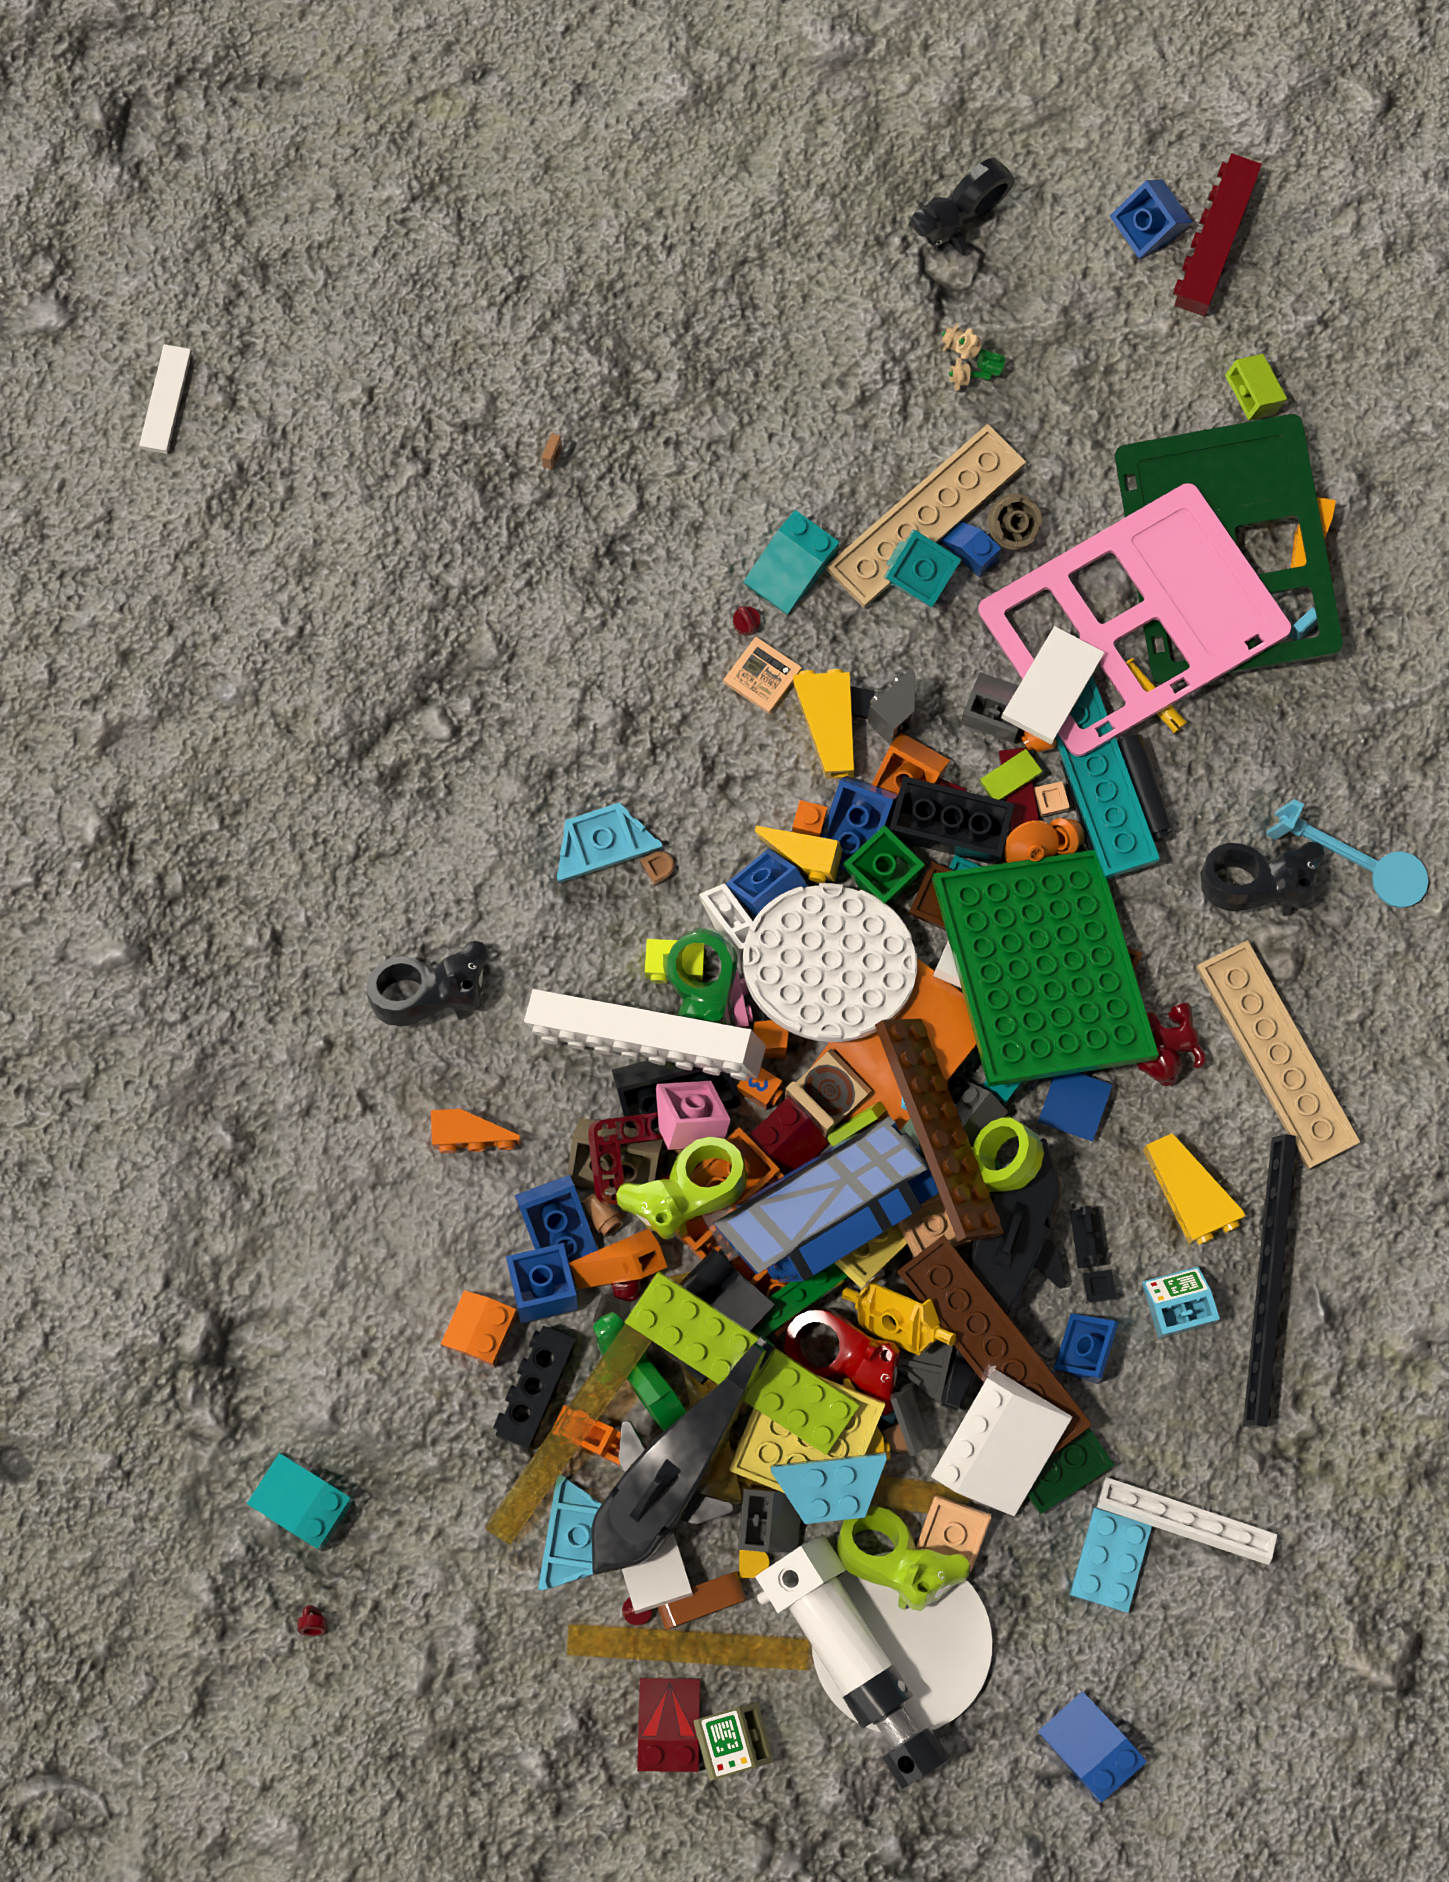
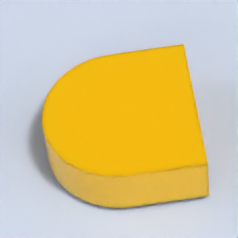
M739 1550V1578H756L755 1576L769 1567V1558L765 1552Z

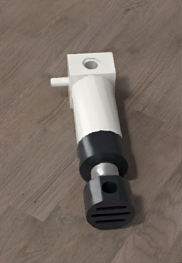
M823 1534L800 1546L755 1576L764 1590L757 1595V1600L762 1605L771 1601L777 1613L786 1608L790 1609L842 1693V1698L860 1727L863 1729L871 1723L876 1724L881 1734H883L882 1736L886 1739L885 1741L889 1743L891 1751L881 1758L899 1787L903 1789L943 1764L950 1757L931 1726L919 1732L916 1726H914L913 1721H911L910 1716L906 1714L907 1711L903 1707V1702L913 1695L894 1664L892 1665L837 1578L846 1569Z

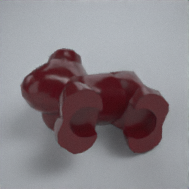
M1189 1002L1178 1004L1171 1008L1172 1012H1168L1169 1019L1173 1023L1179 1024L1178 1027L1165 1028L1158 1021L1155 1012L1147 1014L1159 1056L1156 1060L1136 1063L1140 1071L1150 1075L1162 1086H1170L1178 1080V1076L1182 1071V1062L1177 1053L1192 1052L1195 1056L1193 1067L1196 1069L1204 1067L1207 1063L1206 1054L1199 1044V1036L1193 1026L1192 1008Z

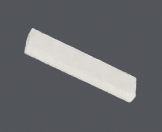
M163 345L139 444L142 450L168 454L192 355L191 349Z

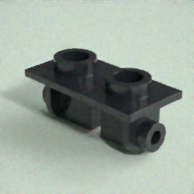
M1083 1206L1078 1210H1070L1078 1269L1107 1265L1099 1207Z

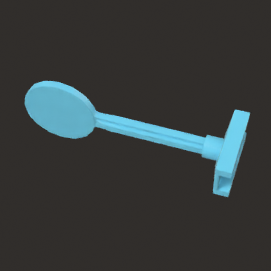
M1293 799L1276 811L1275 816L1279 817L1280 822L1267 830L1266 836L1276 840L1288 832L1297 836L1301 835L1371 871L1373 888L1378 897L1387 905L1396 908L1410 907L1419 902L1426 893L1428 886L1427 870L1414 855L1403 851L1391 852L1377 861L1306 824L1307 821L1299 818L1304 804L1296 799Z

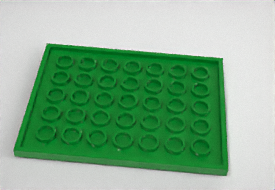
M1094 850L1043 857L1039 861L1023 860L941 872L933 875V885L988 1087L1157 1059L1159 1056L1108 881L1103 875Z

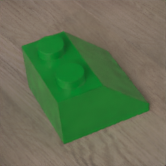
M885 825L843 864L860 890L874 895L883 904L886 903L888 906L923 874L925 866Z

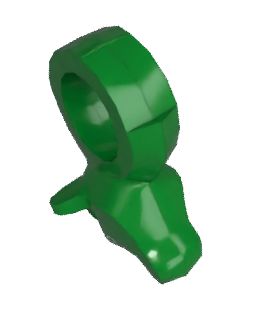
M698 928L697 930L687 932L672 946L669 954H663L665 976L674 990L683 998L677 1016L733 1026L731 1020L732 1007L728 1005L735 980L738 957L732 942L722 932L712 928ZM704 943L711 946L718 953L721 961V972L717 980L710 983H700L690 978L682 965V954L687 945Z
M614 1312L600 1317L593 1325V1329L597 1337V1347L605 1361L606 1367L595 1375L599 1381L612 1374L624 1376L663 1432L666 1431L687 1411L666 1380L648 1359V1349L654 1342L647 1337L643 1339Z

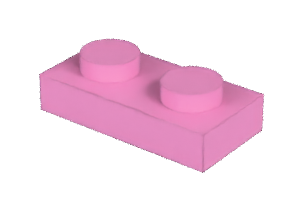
M736 970L730 995L736 1027L749 1029L748 1023H753L751 1006H745L743 995H748L745 978H739L738 970Z

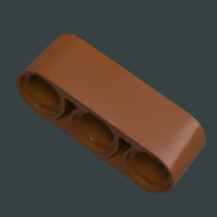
M735 1571L691 1587L693 1596L657 1608L664 1628L667 1630L746 1601L747 1598L739 1575Z

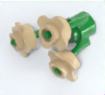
M958 323L953 328L947 327L946 331L942 332L943 337L941 339V342L945 344L943 351H946L948 348L953 351L956 350L957 353L961 354V358L957 357L955 366H951L949 371L950 382H954L955 391L960 390V385L967 386L970 378H982L989 381L991 375L998 377L1005 364L1004 355L982 348V340L978 335L973 334V329L969 328L964 333L963 330L957 328ZM980 354L977 367L981 369V372H972L968 363H962V359L973 358Z

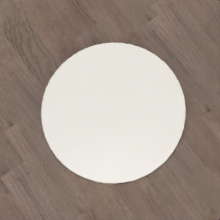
M819 883V886L805 888L801 886L789 890L769 902L756 916L749 928L742 960L748 990L759 1008L772 1021L804 1038L825 1042H843L873 1034L877 1031L875 1024L881 1020L894 1019L898 1016L909 1000L917 974V954L915 953L911 940L912 937L906 925L886 903L883 904L874 895L863 890L857 891L846 888L842 884Z
M891 1552L881 1553L874 1556H884ZM847 1570L838 1577L839 1581L892 1665L894 1664L913 1695L903 1702V1707L917 1730L920 1732L929 1726L934 1730L958 1717L968 1708L981 1690L989 1671L992 1656V1632L989 1617L973 1586L965 1580L963 1583L951 1587L939 1600L929 1603L922 1611L912 1610L908 1605L903 1610L898 1607L900 1594L896 1590L863 1580ZM812 1647L815 1669L825 1692L846 1716L858 1723L842 1698L843 1695ZM871 1723L866 1726L868 1729L881 1733L876 1724Z

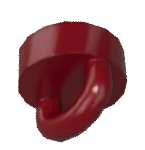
M740 606L733 615L734 629L744 636L757 632L760 627L759 612L750 606Z
M640 1279L611 1284L615 1299L621 1302L634 1301L642 1294Z
M629 1597L623 1604L622 1614L629 1624L640 1626L647 1623L651 1618L652 1609L635 1614L631 1598Z
M307 1605L303 1609L302 1617L297 1619V1632L304 1636L323 1635L327 1632V1619L322 1616L317 1607Z

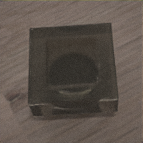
M602 1293L593 1323H596L600 1317L610 1312H614L625 1322L630 1302Z

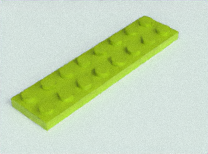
M659 1271L625 1320L626 1324L717 1384H720L728 1377L736 1363L760 1338ZM775 1349L768 1366L758 1380L749 1388L744 1402L825 1455H827L859 1407L857 1401L778 1349Z

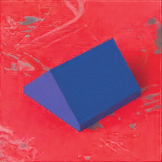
M1071 1313L1054 1370L1098 1384L1102 1379L1119 1323L1112 1320Z

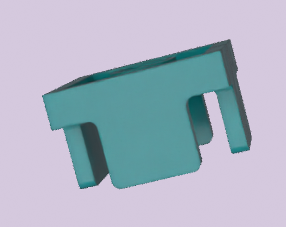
M912 529L906 541L898 543L886 565L889 569L883 578L891 582L890 585L912 599H917L925 605L933 607L961 559L920 532Z

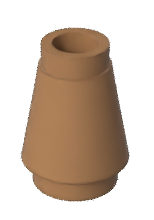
M595 1193L589 1195L582 1202L599 1234L603 1233L605 1237H609L623 1225V1221L620 1218L621 1214L610 1205H604L599 1202Z

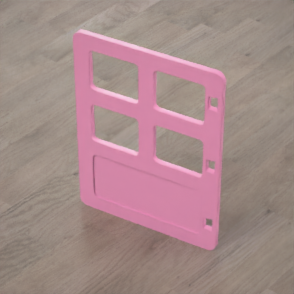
M1192 484L1179 486L983 599L978 608L980 617L1022 680L1034 659L1004 614L1043 590L1051 591L1079 633V639L1104 652L1099 665L1125 702V706L1086 729H1080L1069 714L1058 735L1069 752L1078 757L1088 754L1288 637L1291 630V624L1202 494ZM1107 553H1113L1143 596L1144 601L1107 623L1100 624L1068 577ZM1156 619L1160 621L1190 668L1147 692L1143 690L1113 644L1134 630ZM1258 636L1263 643L1249 650L1245 643ZM1184 679L1189 686L1174 694L1171 686ZM1109 722L1113 730L1099 737L1096 729Z

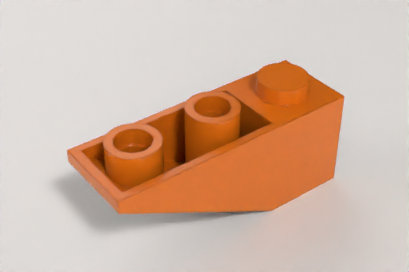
M460 1108L431 1110L432 1146L434 1150H439V1153H456L457 1148H468L469 1152L486 1151V1147L497 1146L498 1150H513L515 1145H521L520 1135Z
M649 1228L568 1263L578 1289L642 1279L667 1268L659 1242Z

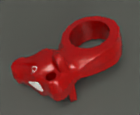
M812 1309L798 1315L790 1323L785 1334L784 1347L788 1357L814 1374L830 1381L836 1382L844 1378L850 1379L851 1383L862 1394L885 1402L881 1415L886 1416L894 1410L890 1395L895 1393L899 1373L898 1361L901 1354L900 1348L895 1343L871 1338L844 1316L830 1309ZM812 1322H823L829 1325L838 1336L839 1353L837 1358L827 1367H818L809 1363L800 1349L802 1332Z

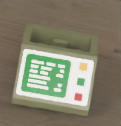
M758 1702L693 1720L710 1781L775 1762Z

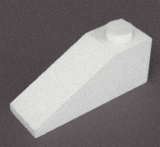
M724 883L699 894L715 929L722 932L732 942L738 957L737 967L743 972V949L753 921Z

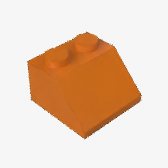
M900 733L890 745L871 785L899 794L903 776L938 784L950 759Z
M464 1290L440 1345L495 1368L518 1312L515 1308L494 1299Z

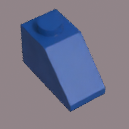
M962 521L940 541L979 578L999 560L1001 547L983 530Z

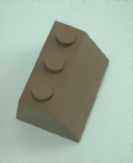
M579 1117L572 1137L567 1175H570L574 1186L595 1190L588 1139V1129L595 1120ZM602 1127L601 1130H598V1136L603 1138L606 1135L616 1134L615 1128L603 1129ZM624 1127V1133L629 1138H632L636 1134V1129ZM664 1139L620 1144L624 1183L644 1184L656 1180ZM604 1154L601 1157V1167L606 1171L612 1168L613 1159L610 1155ZM614 1174L602 1175L603 1179L615 1178ZM609 1186L608 1189H605V1192L616 1194L615 1188H610Z

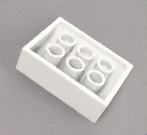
M995 1369L986 1379L931 1477L956 1493L1015 1516L1071 1421L1072 1416Z

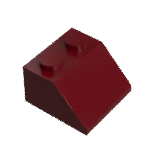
M789 1097L748 1135L780 1169L779 1171L784 1176L816 1157L829 1144L812 1120Z

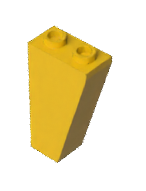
M831 669L827 673L804 670L800 671L799 674H793L794 690L825 778L839 779L845 776L854 778L850 672H844L842 669Z
M1173 1133L1144 1147L1143 1152L1188 1244L1197 1241L1198 1245H1202L1214 1239L1213 1233L1221 1229L1228 1233L1241 1226L1239 1221L1245 1217L1243 1210Z

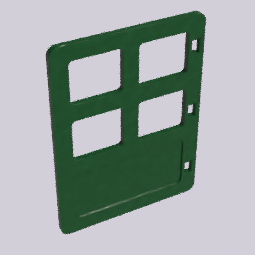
M1287 414L1121 445L1116 449L1115 462L1125 518L1179 486L1192 484L1197 487L1236 545L1235 530L1237 528L1289 518H1296L1299 521L1306 564L1300 567L1257 574V576L1270 594L1304 588L1310 589L1313 596L1319 635L1313 638L1275 644L1225 674L1332 656L1342 650L1343 638L1303 421L1298 415ZM1135 476L1137 489L1127 491L1125 477ZM1137 589L1139 603L1144 601V598ZM1155 619L1143 625L1151 675L1154 682L1162 685L1190 668L1186 660L1177 662L1171 660L1166 630L1159 620ZM1153 638H1163L1164 652L1155 654ZM1254 638L1245 643L1249 650L1256 647Z

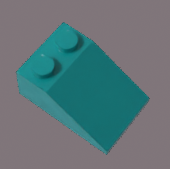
M794 510L776 532L743 583L788 616L825 571L826 566L838 555L840 542L800 512Z
M279 1453L248 1500L247 1505L322 1552L354 1500Z

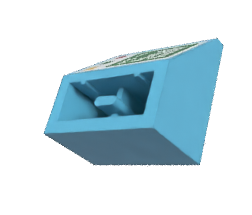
M1199 1267L1141 1282L1158 1339L1212 1325L1220 1319L1211 1289Z

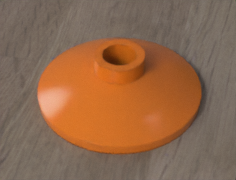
M1029 821L1016 827L1007 837L1004 844V857L1007 863L1023 860L1039 861L1043 857L1055 856L1059 845L1058 835L1055 829L1046 822Z

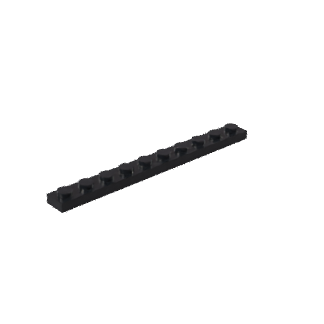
M1289 1134L1279 1135L1271 1139L1243 1427L1253 1429L1267 1427L1271 1417V1407L1269 1405L1270 1395L1274 1387L1273 1365L1277 1358L1275 1344L1276 1334L1280 1328L1278 1314L1279 1305L1283 1298V1291L1281 1289L1282 1275L1286 1268L1284 1253L1289 1238L1287 1223L1291 1213L1290 1192L1294 1184V1175L1292 1174L1293 1162L1297 1155L1296 1136Z

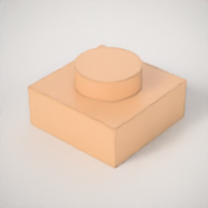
M1062 781L1034 788L1041 817L1069 811L1070 807Z

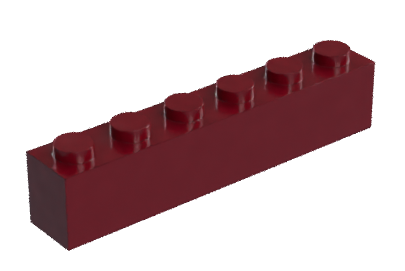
M1231 153L1228 163L1222 161L1217 177L1221 178L1219 186L1213 185L1208 199L1212 201L1211 208L1204 209L1199 224L1204 225L1202 232H1195L1190 246L1195 249L1192 257L1186 256L1181 270L1186 272L1183 280H1177L1172 294L1177 296L1174 306L1204 317L1206 316L1262 163Z

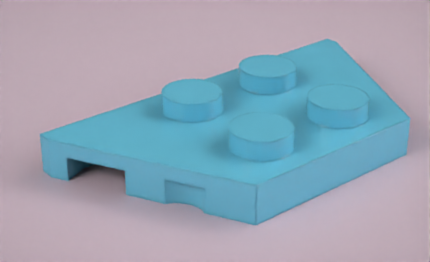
M620 803L565 820L563 831L564 836L560 851L557 880L558 883H562L662 850V843L655 839L645 829V826L637 819H634L629 814V811Z
M886 1453L777 1464L770 1465L771 1473L803 1522L810 1524L865 1518L887 1459Z
M559 1474L556 1477L538 1590L541 1591L593 1575L591 1530L594 1516L601 1503Z

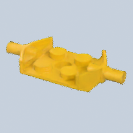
M878 1276L869 1282L860 1293L849 1287H845L842 1291V1299L855 1303L859 1326L873 1336L893 1342L898 1347L919 1356L928 1350L936 1340L950 1346L955 1343L956 1334L942 1329L931 1299L926 1300L922 1304L876 1284L880 1280ZM889 1316H891L895 1320L896 1325L893 1324V1321Z

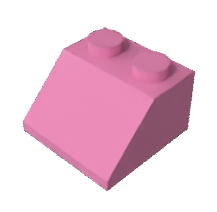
M711 1081L657 1084L656 1096L659 1131L668 1150L684 1149L695 1140L705 1137L725 1139L730 1118Z

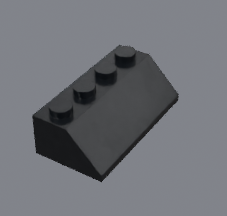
M903 776L889 830L904 843L996 865L1000 863L1014 803Z
M648 1060L612 1069L623 1117L658 1113L656 1087L657 1084L711 1081L725 1110L741 1106L735 1079L730 1077V1073L720 1072V1075L716 1076L703 1072V1068L693 1067L692 1070H685L676 1067V1063L666 1061L665 1065H658ZM658 1118L652 1120L651 1129L659 1127ZM628 1121L625 1123L626 1127L637 1129L633 1122Z

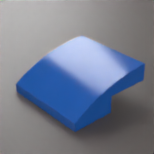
M1080 1072L1053 1076L1038 1122L1093 1142L1113 1084Z

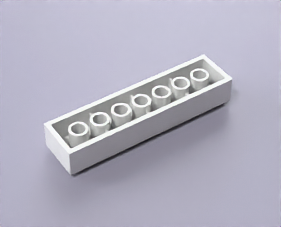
M535 989L532 990L524 1023L532 1029V1033L539 1035L541 1041L557 1045L558 1041L567 1042L568 1046L584 1050L585 1046L593 1047L594 1051L606 1055H611L612 1051L620 1052L621 1056L632 1060H638L639 1056L649 1058V1062L658 1065H665L667 1061L676 1063V1067L685 1070H692L693 1067L703 1068V1072L719 1076L720 1072L730 1073V1077L742 1081H747L748 1077L758 1079L766 1048L763 1041L751 1029Z

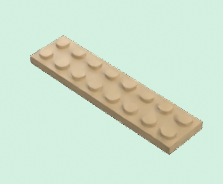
M989 424L985 425L826 566V571L865 608L890 586L891 582L883 578L889 569L886 563L898 543L906 541L912 529L938 544L961 521H964L1025 466L1026 461Z
M1248 940L1197 965L1196 969L1287 1134L1296 1136L1295 1145L1297 1152L1307 1170L1358 1145L1360 1140Z

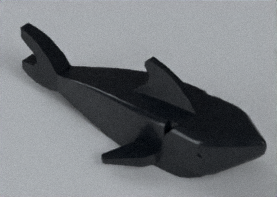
M1045 1138L1040 1139L1044 1151L1041 1168L1027 1185L1016 1190L989 1192L996 1213L1000 1218L1004 1234L997 1238L971 1240L969 1243L971 1248L967 1264L1006 1314L1024 1287L1034 1267L1057 1288L1065 1287L1066 1283L1058 1249L1047 1239L1061 1197V1181ZM1016 1155L1004 1162L998 1170L1006 1168L1012 1163ZM957 1348L955 1359L945 1381L941 1399V1406L956 1412L964 1401L974 1375L973 1368Z
M761 1336L736 1363L724 1381L672 1424L647 1448L632 1422L629 1420L623 1422L621 1426L619 1463L624 1474L601 1504L593 1519L591 1530L593 1574L598 1575L641 1564L658 1552L682 1521L699 1524L734 1510L732 1502L701 1493L718 1463L749 1388L758 1380L774 1355L776 1346L766 1338Z

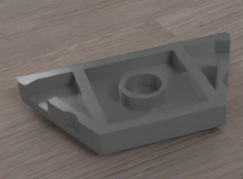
M936 1340L920 1356L900 1348L901 1354L898 1361V1371L934 1401L940 1403L953 1345L950 1346Z

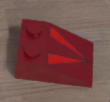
M640 1678L637 1771L699 1772V1740L693 1720L699 1719L700 1679Z

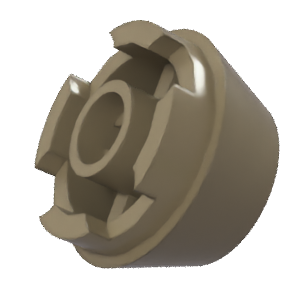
M1017 493L1007 494L998 499L992 506L988 516V527L993 539L1000 546L1011 550L1022 549L1031 544L1039 533L1040 525H1042V516L1038 506L1029 497Z

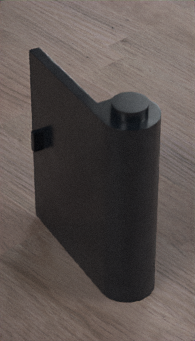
M1136 734L1125 737L1117 743L1154 842L1164 841L1170 838L1169 834L1174 829L1143 736ZM1060 760L1080 825L1084 831L1088 850H1094L1063 762Z
M713 1248L679 1285L750 1332H753L776 1306L731 1265L734 1259L723 1248L719 1251ZM664 1349L702 1385L709 1379Z

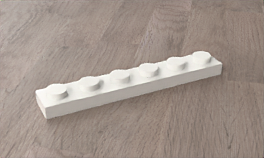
M1105 1477L1097 1508L1267 1565L1270 1564L1277 1534Z

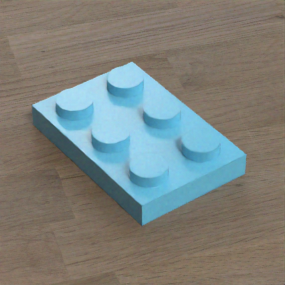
M1093 1508L1069 1595L1128 1613L1152 1526Z

